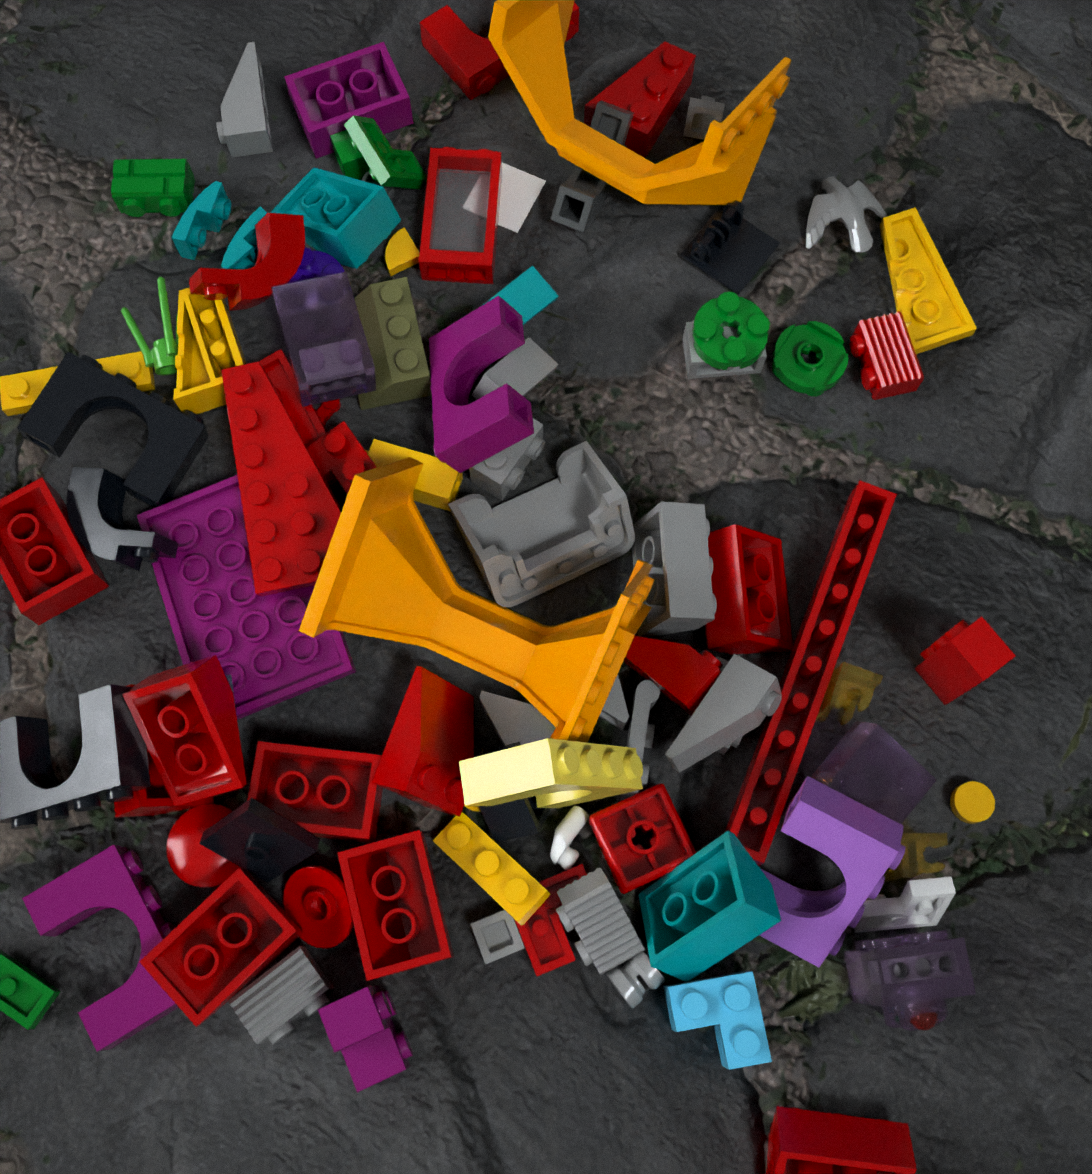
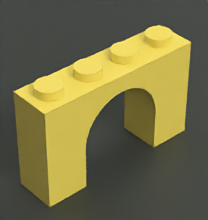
M547 738L459 761L465 806H494L536 796L537 808H562L643 789L641 781L643 765L637 755L636 748Z

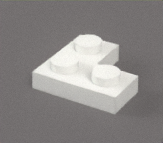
M921 874L908 880L900 897L886 898L885 895L878 894L874 900L867 898L863 904L865 905L863 915L854 928V932L936 926L956 894L952 877L936 878L934 874Z

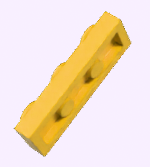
M463 812L460 817L455 816L432 840L521 926L526 923L551 895Z

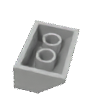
M661 501L633 524L635 542L632 546L633 569L638 559L652 564L653 567L649 577L655 579L646 601L643 602L652 608L638 629V636L646 638L699 629L715 619L717 600L712 592L713 560L709 556L708 537L710 534V523L706 518L705 504Z

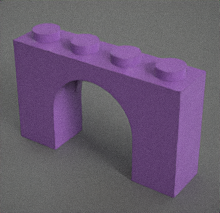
M807 776L788 806L781 832L828 856L840 868L845 881L829 890L809 891L797 888L762 870L772 883L781 921L759 936L818 968L828 954L835 956L843 944L846 928L848 926L855 928L859 923L865 909L863 904L866 899L874 900L884 884L885 876L883 875L888 868L895 870L900 864L906 850V846L901 844L904 826Z

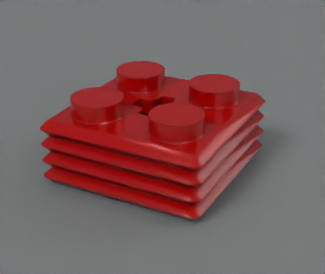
M662 783L590 815L588 820L622 894L666 875L696 853L673 802ZM636 828H640L643 833L650 831L653 838L648 842L649 849L644 850L641 845L635 846L632 839L636 836Z

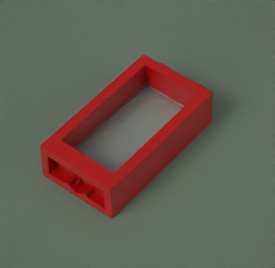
M430 148L419 253L422 280L493 284L502 184V152L489 149Z

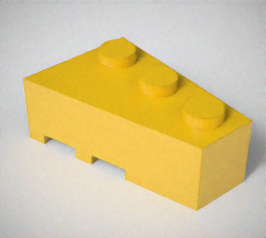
M190 287L179 290L177 335L179 340L178 355H175L177 381L173 400L181 412L189 410L197 415L227 405L221 370L247 363L225 299L207 300L204 298V295L190 294Z

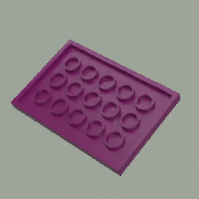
M237 475L137 515L141 531L156 532L179 543L176 558L159 557L158 562L152 563L180 657L183 665L213 655L217 656L233 691L237 720L357 672L343 631L326 630L314 638L299 631L314 586L261 597L256 595Z

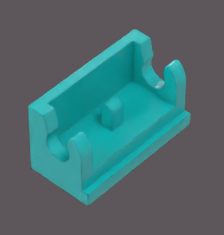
M532 265L487 302L500 296L522 315L523 325H525L547 306L554 303L559 296Z

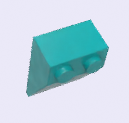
M315 167L270 212L303 215L305 243L317 251L333 256L340 264L357 269L367 261L369 255L383 240L389 237L391 231L401 221L383 186Z

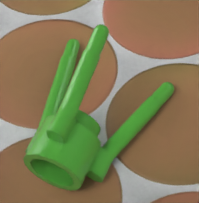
M158 277V294L165 338L154 341V348L150 351L128 308L123 307L121 313L143 354L145 366H154L157 375L177 374L175 367V355H178L179 340L177 335V315L175 341L173 339L165 279Z

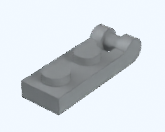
M644 680L637 685L632 702L626 747L636 748L641 762H643L644 748H652L655 725L648 724L649 711L655 706L660 695V688L652 680ZM642 763L643 775L641 781L642 787L646 789L649 764ZM639 790L619 795L631 797L638 794Z

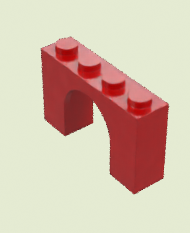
M575 2L565 41L570 40L579 31L580 7ZM448 5L419 22L422 46L470 100L480 94L489 92L495 84L509 76L489 38L481 37L472 32Z

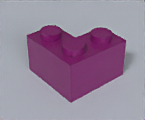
M378 985L367 986L318 1009L333 1051L335 1053L341 1050L357 1093L410 1067L407 1058L413 1056L412 1048L405 1032L397 1033L391 1017L396 1015L397 1012L388 990L380 991Z

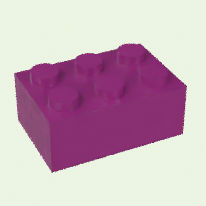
M384 42L284 76L292 105L316 159L334 153L330 135L346 130L344 124L353 115L373 118L383 134L413 124L410 97Z

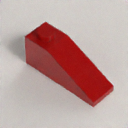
M634 636L623 661L644 679L654 681L664 695L691 716L721 674L720 668L723 666L707 650H703L700 654L687 644Z

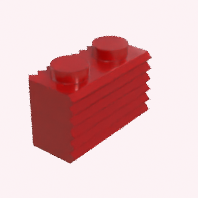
M898 311L895 314H884L881 317L863 319L858 322L853 335L850 337V348L853 356L859 357L861 361V366L863 367L861 370L862 384L866 390H870L872 399L878 400L916 391L924 380V375L902 313Z

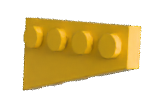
M916 207L884 217L879 226L896 310L902 313L916 354L972 336L977 327Z

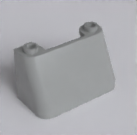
M587 441L571 447L561 454L556 462L558 478L491 508L486 498L480 494H470L448 504L452 516L498 605L513 607L624 555L633 546L635 533L627 495Z

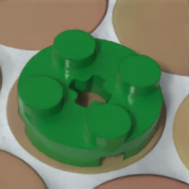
M724 292L718 298L711 299L705 303L695 316L692 328L695 351L705 363L714 368L722 370L740 366V369L746 368L755 363L762 355L768 341L770 322L762 310L750 300L738 297L733 292ZM723 327H734L737 329L739 337L730 336L728 339L722 336L724 333Z
M808 321L807 325L796 327V324L791 325L777 339L772 354V372L790 389L812 397L820 396L824 391L834 387L846 370L848 353L846 354V350L843 347L844 340L834 328L822 322ZM810 351L816 353L815 360L818 363H806L801 353L805 355L809 354Z

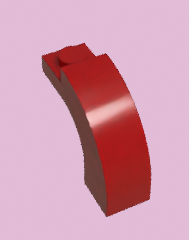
M267 213L255 225L258 255L254 267L248 269L200 267L189 279L190 294L204 295V298L207 300H222L228 297L229 311L252 308L271 298L292 279L301 264L305 249L303 215Z

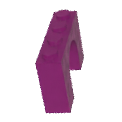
M500 296L495 297L429 338L430 389L432 393V421L434 429L433 449L435 456L441 462L446 463L459 473L534 434L531 402L507 383L468 404L472 386L484 369L525 344L522 315Z
M115 844L22 898L40 936L56 937L91 915L105 909L115 908L122 911L134 922L141 940L139 961L175 928L171 922L165 923L159 911L163 904L157 891L151 885L146 886L140 874L144 867L139 856L133 849L128 850L126 847ZM138 962L135 971L122 986L81 1010L78 1014L96 1051L99 1052L114 1048L179 1007Z

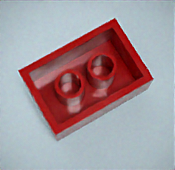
M43 477L0 499V574L21 614L36 624L41 625L109 587L92 553L79 542L69 522L67 507L60 494Z
M258 741L248 800L251 798L257 800L316 837L373 843L376 841L383 787L372 783L382 755Z

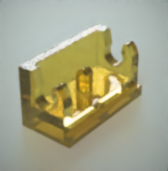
M842 662L832 673L816 720L823 723L830 714V710L842 707L844 715L841 717V725L847 724L852 719L857 704L858 712H862L869 706L874 689L881 684L883 676Z
M903 833L901 844L906 846L904 856L895 870L890 868L886 870L883 875L885 876L884 883L913 878L922 873H935L944 869V863L935 862L930 864L926 862L923 852H925L926 847L934 849L948 845L947 833Z

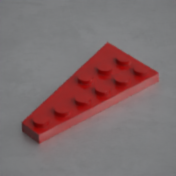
M260 362L222 369L255 593L261 597L314 586L341 514L340 506Z

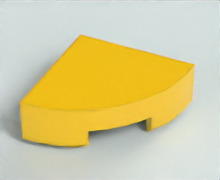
M405 227L391 237L386 247L385 260L390 277L419 263L420 252Z

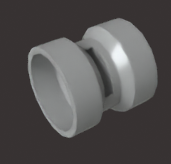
M644 952L630 958L622 967L616 966L606 973L609 980L632 1009L643 1001V994L649 989L656 990L665 982L659 970L651 967L650 959Z

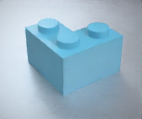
M742 971L663 986L671 1029L680 1032L714 1025L723 1067L732 1070L772 1062L753 971Z

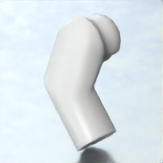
M573 806L554 832L550 857L555 865L558 863L564 870L571 869L579 858V852L571 848L570 844L589 820V815L581 807Z

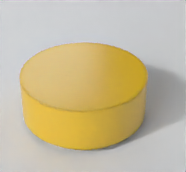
M970 781L954 789L950 797V806L952 812L959 820L975 824L987 820L992 815L995 809V799L993 793L986 785Z

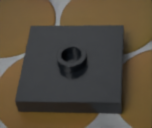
M251 798L205 830L199 844L268 883L317 852L320 839Z

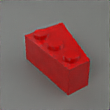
M666 41L585 104L584 124L589 127L591 126L597 102L601 100L634 112L625 145H627L626 148L646 158L692 83L696 55Z
M981 616L971 625L963 619L931 646L920 653L924 661L914 669L941 702L947 705L985 681L1016 657V655Z

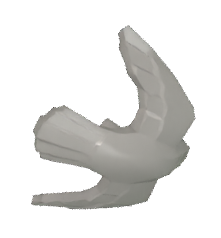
M835 176L823 179L821 190H824L827 194L816 195L813 199L807 221L806 248L811 249L817 245L824 234L825 228L831 222L838 220L845 224L849 232L851 250L859 253L868 251L873 246V239L865 223L864 210L870 209L874 211L881 219L887 217L886 212L861 181L857 180L853 185L846 187Z

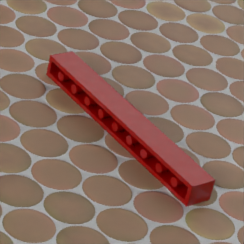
M859 480L848 497L779 684L782 695L781 703L772 716H767L725 832L730 831L735 834L758 866L764 864L897 495Z

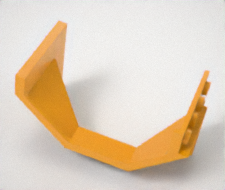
M497 0L494 2L488 38L546 142L556 148L559 156L642 204L726 205L734 200L742 202L776 118L777 109L773 108L776 98L780 99L789 84L790 77L786 76V73L792 61L791 59L784 57L722 123L713 120L709 125L703 142L654 164L574 118L564 44L575 0Z
M408 457L355 474L299 631L314 638L326 630H337L425 647L520 692L555 726L556 729L550 738L588 743L633 638L652 608L643 602L646 601L655 579L649 577L653 565L640 559L637 560L625 590L614 607L555 626H546L470 592L457 583L413 499L414 488L424 463Z

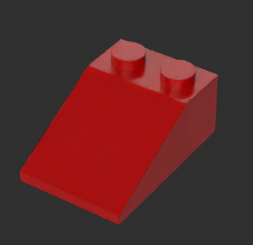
M216 655L150 675L122 694L174 806L240 789L247 784L233 691Z
M416 666L372 783L426 808L460 817L465 803L459 761L474 758V696L429 670Z
M238 868L139 962L196 1027H199L278 958L303 931L248 871Z

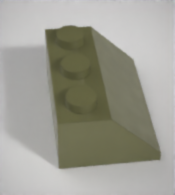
M407 277L370 284L339 310L346 342L356 340L365 370L366 382L355 384L361 411L431 396V378Z

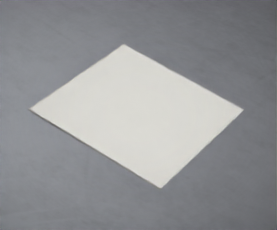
M502 162L498 225L518 233L546 180ZM490 176L480 177L462 209L486 220Z

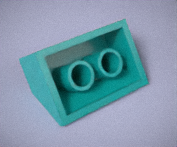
M726 831L674 868L673 871L667 873L639 893L651 967L685 982L690 981L781 921L772 883L735 834L730 831Z

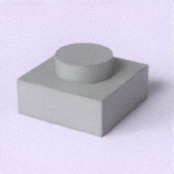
M505 910L470 924L485 965L525 949L514 918Z

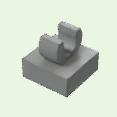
M702 95L701 99L690 97L683 136L704 140L710 123L713 120L722 122L725 103L715 102V97Z

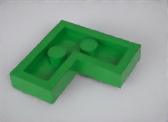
M353 115L344 124L351 136V144L362 154L370 167V175L381 186L421 189L427 184V175L413 152L392 149L373 118Z
M0 949V1011L27 1030L35 1029L61 991Z

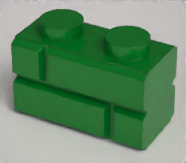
M187 159L114 160V178H112L111 194L121 213L132 217H141L145 213H161L165 216L175 217L180 215L181 212H185L193 202L195 178Z

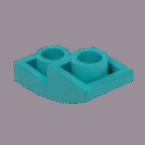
M214 181L205 188L189 205L177 224L172 240L182 258L195 260L198 249L202 248L206 242L207 230L219 233L223 221L228 220L231 213V200L228 198L222 182Z
M261 206L249 216L234 235L224 254L221 264L222 269H248L254 267L257 260L255 253L258 252L255 225L267 214Z

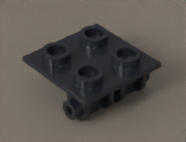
M734 200L732 203L720 206L680 256L739 295L777 249L780 242L743 218V211L745 210L743 204Z

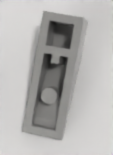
M255 42L247 43L220 105L222 121L216 122L220 143H227L232 158L273 152L263 69Z
M734 654L665 755L672 768L679 773L760 726L766 715L772 716L782 700L777 677Z

